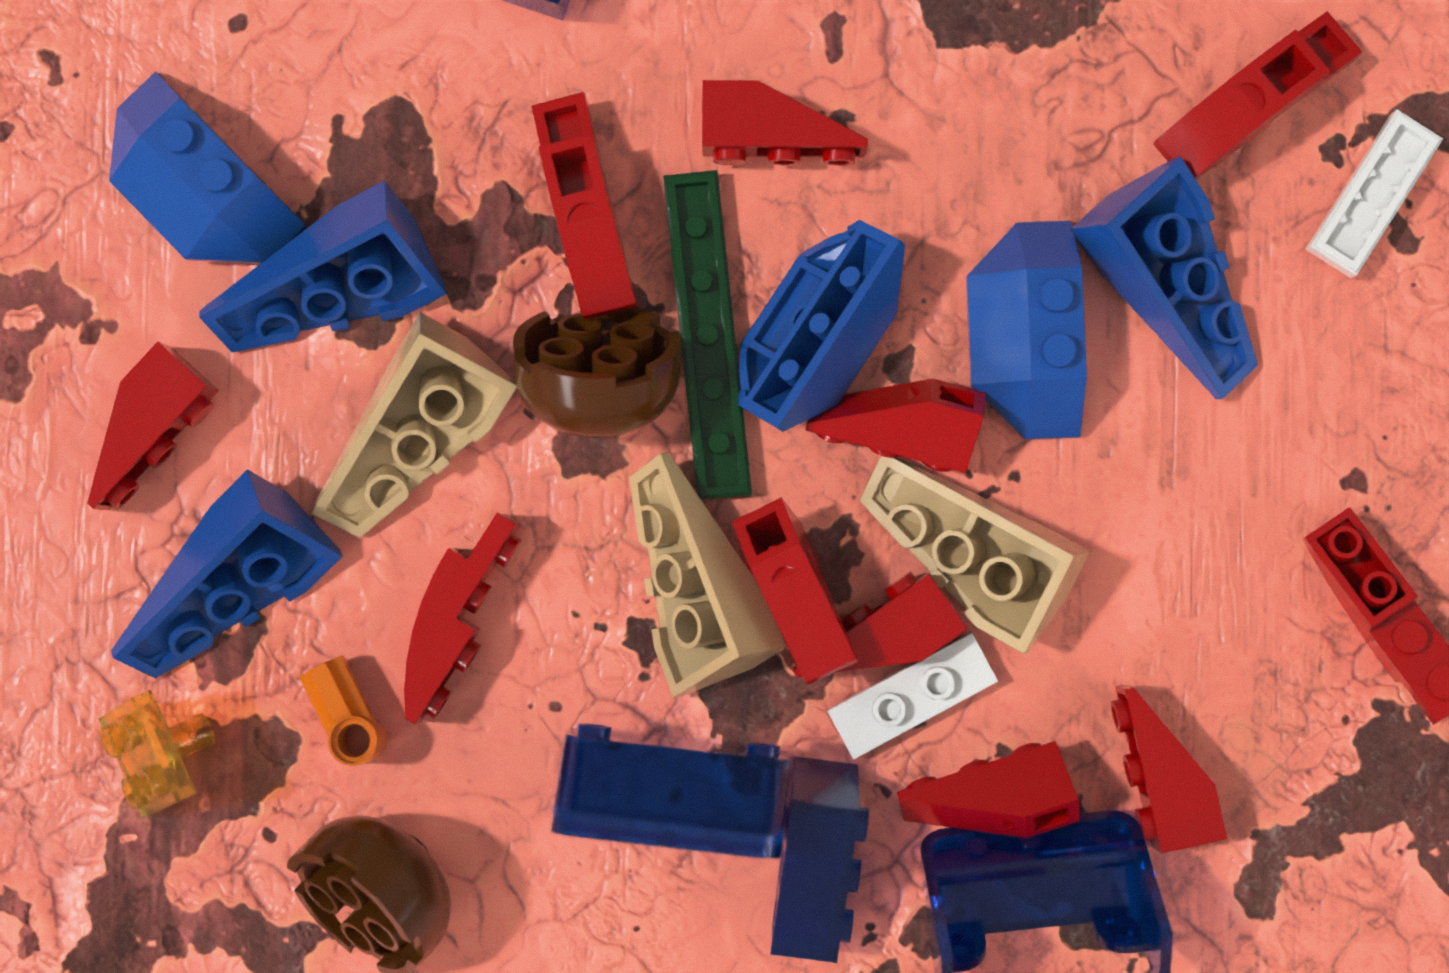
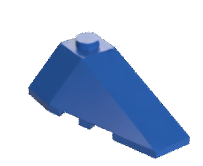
M1177 157L1107 195L1077 222L1071 230L1103 277L1215 399H1223L1258 364L1239 303L1232 301L1224 275V270L1229 269L1225 252L1217 251L1209 224L1210 221L1215 220L1210 201L1183 159Z
M384 180L338 204L199 311V318L233 353L295 340L299 332L330 325L332 332L350 328V321L380 315L382 321L401 318L446 295L447 291L415 218Z
M247 469L209 507L112 648V658L156 679L212 647L213 637L239 622L244 627H247L261 619L259 611L285 596L290 602L306 593L343 557L341 550L289 493Z

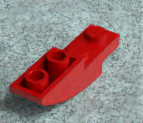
M1326 11L1300 31L1295 29L1244 67L1156 139L1153 145L1167 162L1173 158L1181 157L1194 178L1198 179L1267 129L1278 116L1353 63L1362 51L1331 14Z
M584 92L532 105L544 174L583 319L588 320L637 307L617 217L610 199L590 109Z
M1349 507L1304 537L1303 541L1343 609L1394 682L1401 681L1431 723L1435 725L1449 715V645L1414 601L1418 595Z
M496 513L469 557L456 548L447 549L421 601L411 633L404 684L405 719L414 725L422 722L426 715L433 720L437 717L452 691L444 687L455 669L464 673L481 647V644L474 641L480 628L464 619L463 616L467 610L476 614L492 589V586L485 582L496 564L503 568L506 567L522 541L515 536L521 525L504 514Z

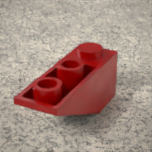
M702 80L703 156H713V163L741 165L746 163V157H768L769 164L786 166L800 164L801 157H822V163L825 165L845 166L855 164V157H865L868 148V138L758 80Z
M157 341L119 383L87 504L93 509L110 510L112 506L119 509L125 505L138 491L140 485L136 480L149 466L157 468L163 464L175 451L177 444L173 440L187 425L191 428L197 426L214 407V403L210 400L219 390L171 346Z
M932 378L844 394L837 406L807 420L805 431L816 433L818 437L827 442L837 444L850 442L869 447L872 452L883 457L895 458L902 456L921 461L926 467L935 471L949 472L954 470L966 473L984 418L986 393Z
M782 497L732 521L752 574L805 683L810 685L858 662L802 522Z
M909 572L884 590L889 599L871 611L865 603L842 619L858 662L837 672L923 661L967 630V627L929 574H923L916 579L913 573ZM796 664L791 669L797 677H802Z
M1127 685L1115 686L1118 700L1111 701V712L1118 733L1125 732L1130 754L1123 755V765L1130 787L1138 786L1142 808L1135 809V818L1142 841L1150 840L1151 847L1163 854L1226 840L1227 834L1214 782L1133 687Z
M1056 741L1044 745L1040 743L1025 744L1015 749L1009 756L991 762L988 760L972 761L961 767L959 772L938 779L931 776L919 778L911 782L906 789L897 792L903 820L908 822L1030 838L1080 821L1079 799Z

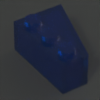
M793 756L789 807L786 808L784 824L786 829L782 857L779 863L771 927L770 955L837 963L840 942L850 943L854 910L846 909L845 906L847 893H858L861 859L853 858L855 841H866L869 808L860 807L858 764Z

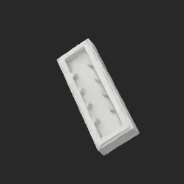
M1395 110L1392 112L1305 250L1349 278L1357 276L1443 138L1401 111Z
M970 632L940 648L925 660L914 662L827 709V712L854 760L993 685L998 680L974 635Z

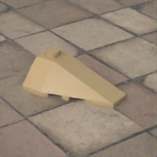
M420 312L389 363L314 503L311 514L358 538L362 537L407 500L409 493L433 473L437 475L450 464L452 457L472 441L476 443L491 430L517 388L515 380L469 338Z
M669 452L660 453L631 475L629 481L638 541L641 545L648 548L652 578L644 579L646 596H655L659 628L651 629L653 644L673 698L687 695L753 669L787 648L782 633L755 578Z
M880 457L859 500L903 548H908L924 565L940 589L945 588L965 610L964 615L978 629L1023 654L1029 652L1067 599L1090 553V550L1055 531L898 457Z

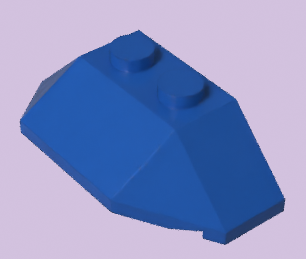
M155 71L117 108L109 181L184 259L190 261L261 264L308 227L158 72Z
M858 220L848 226L847 231L831 236L799 254L740 344L739 378L741 391L738 394V405L782 432L837 406L897 315L905 244L901 240Z
M1071 220L1017 222L966 276L970 386L974 390L985 392V401L1024 440L1079 438L1081 434L1087 381L1083 276L1075 236L1071 230Z

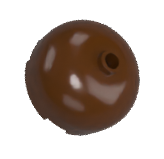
M637 307L588 320L583 319L582 313L550 319V315L544 311L522 323L514 334L513 358L516 387L522 401L530 412L541 422L555 430L586 438H609L625 435L653 422L671 403L680 378V335L678 331L669 332L660 326L659 315ZM600 319L618 323L610 330V346L602 347V322Z
M353 815L335 819L319 828L287 862V869L294 873L297 872L301 881L294 891L313 919L349 953L352 952L355 946L363 953L379 959L380 961L376 965L378 971L382 973H414L435 950L446 933L451 914V898L441 869L419 839L388 821L364 815ZM345 905L354 909L342 923L335 916Z

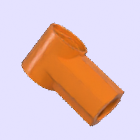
M344 655L323 662L299 676L328 736V747L335 760L344 765L357 766L373 762L383 754L387 747L388 739L386 729L374 717ZM356 724L364 727L370 737V745L363 755H356L351 752L346 742L348 731Z

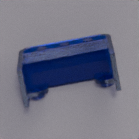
M578 723V728L571 727L566 732L553 806L551 832L571 837L744 857L782 858L790 756L788 752L780 751V746L747 742L746 752L729 754L625 742L620 738L611 737V726Z
M1109 810L1079 814V822L1030 838L958 828H943L928 834L921 843V868L934 972H963L977 967L986 955L985 934L1092 922L1097 940L1106 949L1123 954L1146 952L1151 973H1171L1173 932L1139 822L1127 813Z

